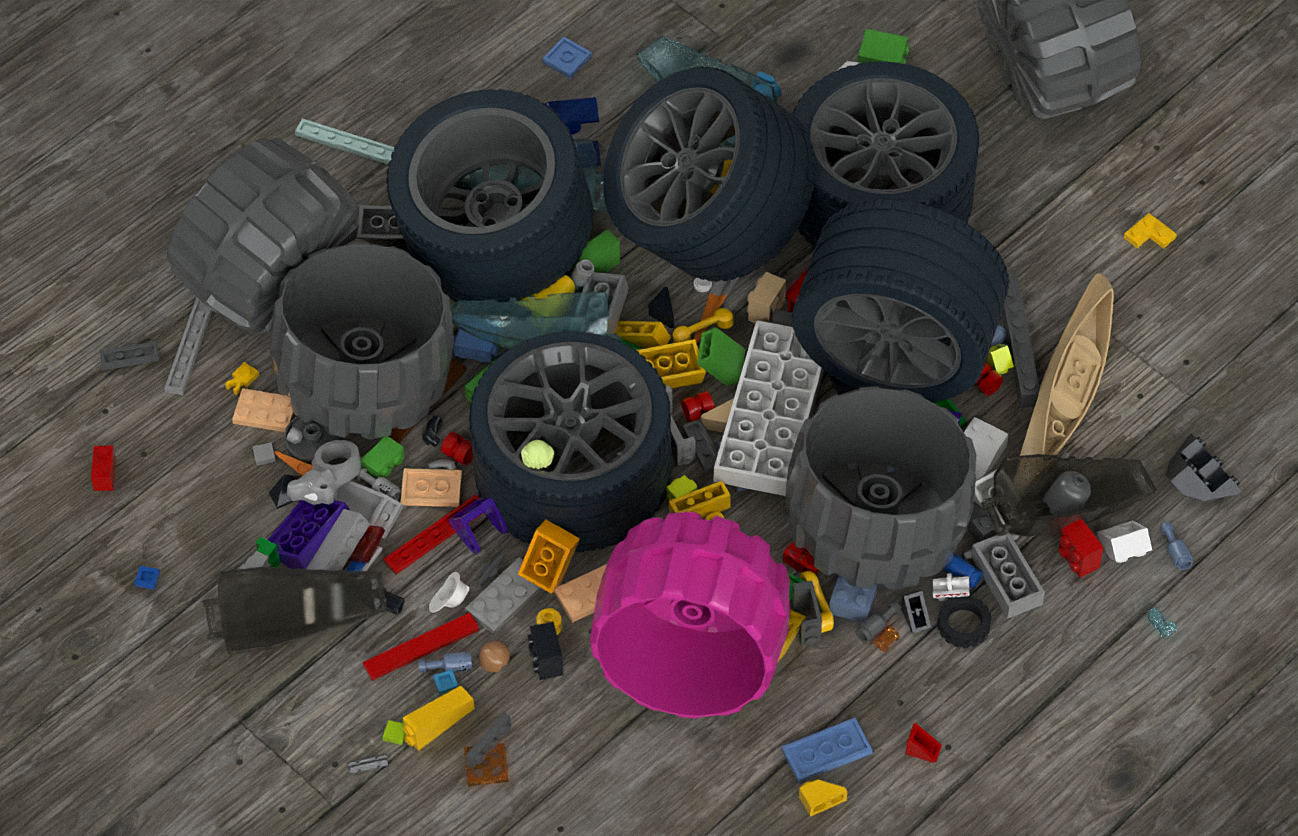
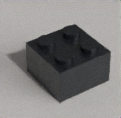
M554 621L530 626V634L527 635L530 657L532 656L534 673H538L540 680L563 676L562 653Z

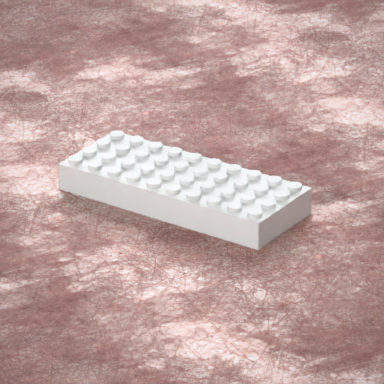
M756 321L714 466L713 482L723 481L727 485L786 496L787 474L792 452L803 422L812 416L824 372L822 367L818 366L804 351L795 336L793 327Z

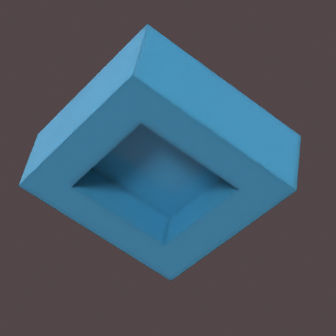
M452 670L433 675L439 696L458 687Z

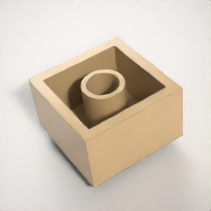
M765 272L764 276L758 279L755 290L751 291L747 298L749 302L747 308L749 313L748 321L755 324L757 320L771 323L774 309L781 310L786 301L785 279Z

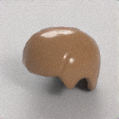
M490 641L481 648L479 664L488 672H499L503 666H507L510 651L502 642Z

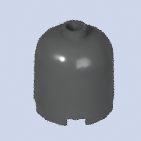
M1066 471L1060 474L1044 494L1043 501L1047 503L1050 508L1049 512L1055 517L1062 520L1075 518L1091 495V485L1088 479L1081 473Z

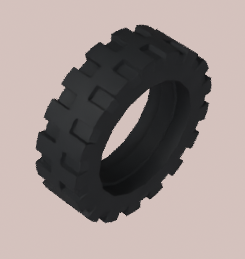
M974 596L952 597L950 601H945L944 606H941L939 610L938 630H940L941 637H944L947 643L954 644L953 646L975 647L979 642L982 643L985 637L989 635L991 613H989L987 605L984 606L983 601L980 599L976 600ZM958 610H967L979 617L981 625L971 633H961L951 628L948 623V617Z

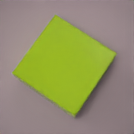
M388 720L382 737L383 741L403 745L405 737L403 723Z

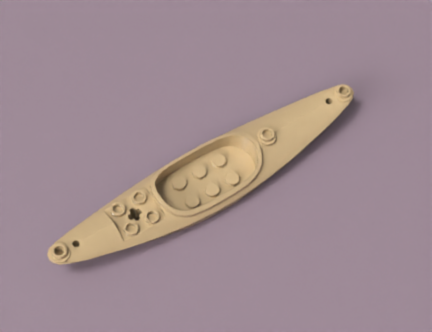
M1101 273L1095 274L1088 284L1054 350L1043 377L1013 478L1012 486L1018 497H1023L1030 491L1074 433L1091 405L1101 381L1110 341L1114 301L1113 288L1108 278Z

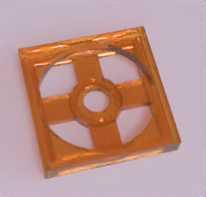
M498 743L493 750L490 749L484 759V761L490 762L488 767H484L481 763L473 768L483 771L482 778L474 777L470 772L472 768L466 765L468 786L509 782L505 743ZM473 746L464 747L465 763L466 754L472 749ZM489 751L496 752L502 758H492L489 756ZM503 766L499 776H491L493 767Z

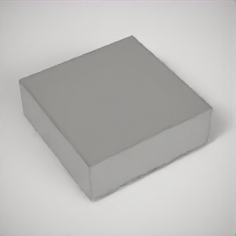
M271 442L252 446L257 466L276 462Z

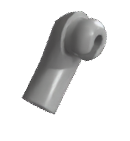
M441 458L427 464L429 469H442L446 467V470H457L455 461L452 459Z

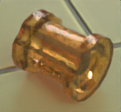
M889 625L885 627V631L879 637L877 636L873 639L876 647L883 652H887L889 646L900 638L899 633Z

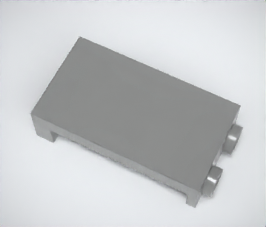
M666 386L672 413V390L670 386ZM671 416V453L677 466L690 464L696 459V440L694 436L683 439Z

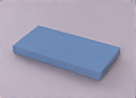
M856 718L781 746V750L798 783L873 753Z

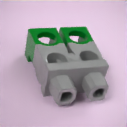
M259 537L256 541L257 550L254 555L247 559L246 565L242 564L240 567L241 577L238 579V583L242 586L241 594L252 598L256 591L262 593L264 586L281 564L277 545L262 537Z

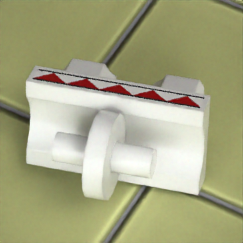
M947 573V578L933 579V598H938L939 601H947L949 597L969 596V576L952 578V573Z

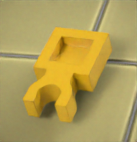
M244 362L232 374L233 379L225 383L226 389L229 390L232 386H235L233 392L235 395H238L243 385L248 387L259 376V371Z

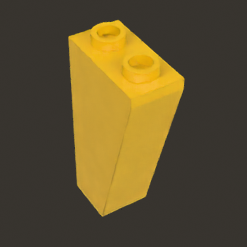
M459 686L403 717L404 739L410 747L414 746L419 751L474 710V699L462 686Z

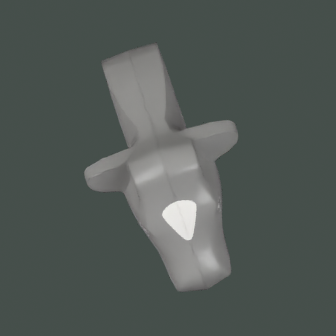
M334 440L322 445L313 457L312 470L308 471L300 479L293 480L287 485L289 499L291 501L304 500L313 505L321 503L329 505L334 500L338 501L337 489L355 478L361 471L362 463L357 445L347 440ZM337 458L348 459L344 463L338 465L327 464L331 460Z

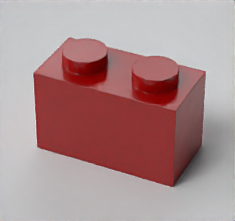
M113 445L93 447L91 481L94 491L114 490L116 455Z

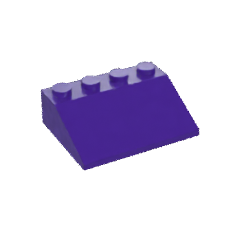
M301 500L267 539L277 545L281 563L296 572L304 573L343 509L350 510L347 504L334 500L329 505L324 503L313 505Z

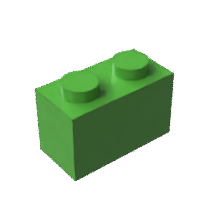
M388 436L383 437L361 459V467L366 468L367 473L375 479L379 477L387 478L391 474L392 469L403 462L405 457L404 447Z

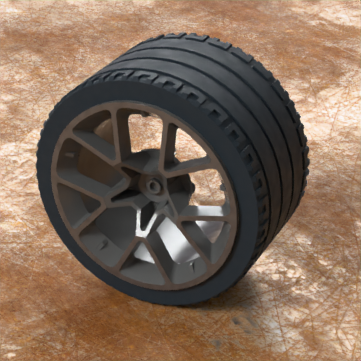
M558 331L544 335L541 334L520 342L518 345L511 347L510 350L503 352L500 357L494 360V363L488 366V370L484 371L482 378L478 381V386L474 389L469 412L474 474L479 497H491L507 526V533H511L516 539L519 538L521 542L531 543L536 529L546 519L580 538L575 552L581 553L590 550L595 551L599 548L603 549L606 546H612L617 542H621L626 538L630 529L645 520L653 518L654 512L659 510L660 504L663 503L664 496L667 494L666 487L670 485L671 410L669 395L666 392V386L663 384L662 378L658 376V371L653 368L650 362L646 361L643 355H640L637 350L630 348L629 345L602 334L583 331ZM602 427L626 443L621 453L618 452L616 457L608 463H605L590 447L597 439ZM523 431H532L516 451L512 446ZM543 436L546 442L556 449V455L560 457L556 469L549 471L543 468H528L523 463L521 456L524 446L531 441L539 440ZM575 451H580L594 466V469L589 471L565 472L570 458Z

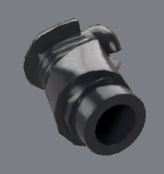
M433 416L427 423L425 433L422 434V439L428 446L431 444L433 447H436L440 441L435 436L443 423L440 417Z

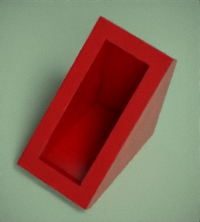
M913 723L907 739L906 754L935 763L942 745L917 723Z

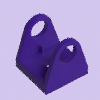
M491 497L477 499L448 520L455 532L474 554L480 552V547L468 523L480 514L484 513L501 534L508 532L507 526Z

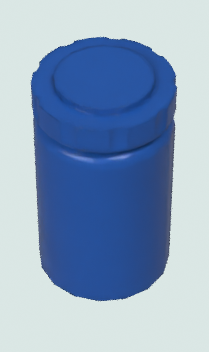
M956 554L953 555L951 562L944 568L946 572L952 573L954 577L969 576V587L972 589L980 582L983 576L982 571Z

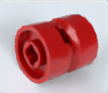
M985 362L982 374L974 385L978 386L986 396H990L1001 387L1004 378L995 370L992 371V367Z
M708 391L696 394L695 398L690 396L681 400L683 413L689 423L701 419L702 414L715 408Z
M454 431L449 433L443 441L441 452L450 458L454 457L455 461L464 466L468 465L473 459L471 441L468 439L464 440L463 436Z

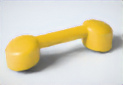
M719 308L712 317L689 327H677L673 331V343L691 340L692 333L714 323L722 329L732 327L734 322L732 312L726 308Z
M812 571L800 573V579L805 582H813L816 598L822 610L820 613L822 619L821 633L831 631L834 627L833 613L829 609L817 576Z

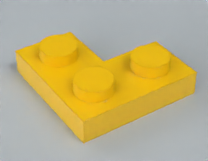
M1148 213L1125 232L1123 238L1136 248H1139L1150 238L1164 249L1176 239L1177 234Z

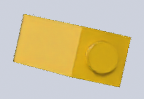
M817 779L813 782L808 781L799 788V798L811 817L847 801V789Z

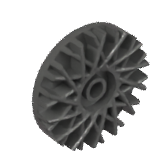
M298 416L290 421L284 433L285 447L288 450V454L302 462L307 461L308 464H311L315 453L322 445L334 440H342V437L326 433L323 425L313 420L305 423ZM293 427L299 429L303 434L302 441L297 444L286 440L288 433Z

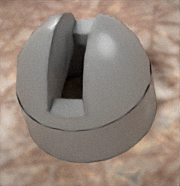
M293 427L288 433L286 440L297 444L302 441L303 434L299 429Z

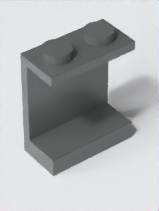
M812 581L795 583L792 588L793 610L809 609L812 619L801 621V645H813L821 642L822 619Z

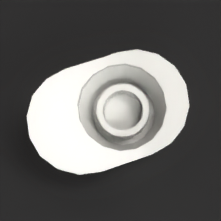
M458 572L452 573L434 595L429 604L430 612L435 613L444 606L456 607L464 600L469 587L460 580Z

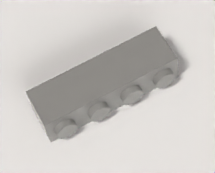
M343 509L303 574L313 584L330 589L370 523L360 513Z

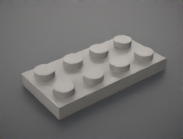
M520 557L465 607L466 613L470 612L477 622L494 635L542 590L541 587L518 575L523 563Z

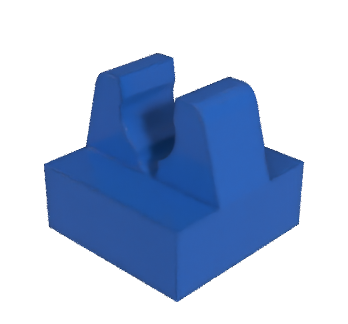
M140 566L134 582L135 586L155 590L160 575L159 569Z

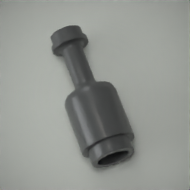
M896 601L888 603V608L881 615L872 614L858 627L856 634L862 642H872L886 629L885 621L891 615H897L901 610L900 605Z

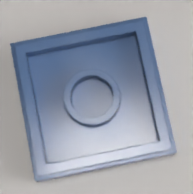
M563 37L542 58V63L571 79L592 57V52Z

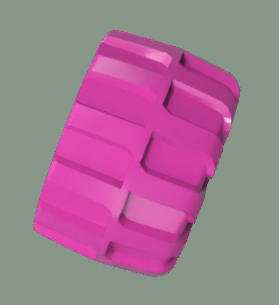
M695 512L670 513L666 516L665 520L661 518L645 520L630 529L626 539L614 548L602 575L596 597L590 636L592 656L598 659L603 669V676L614 688L620 689L634 699L637 704L651 710L694 719L715 715L727 716L739 712L751 700L759 699L770 686L789 628L790 578L783 563H776L770 555V545L758 534L750 537L739 531V525L732 520L715 516L712 520L701 519V516Z

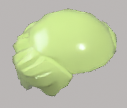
M541 440L531 441L521 451L523 463L528 468H546L553 460V448Z

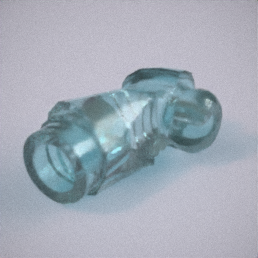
M1153 608L1147 612L1149 622L1160 632V636L1169 637L1172 636L1173 632L1177 631L1175 623L1169 622L1167 624L1158 608Z

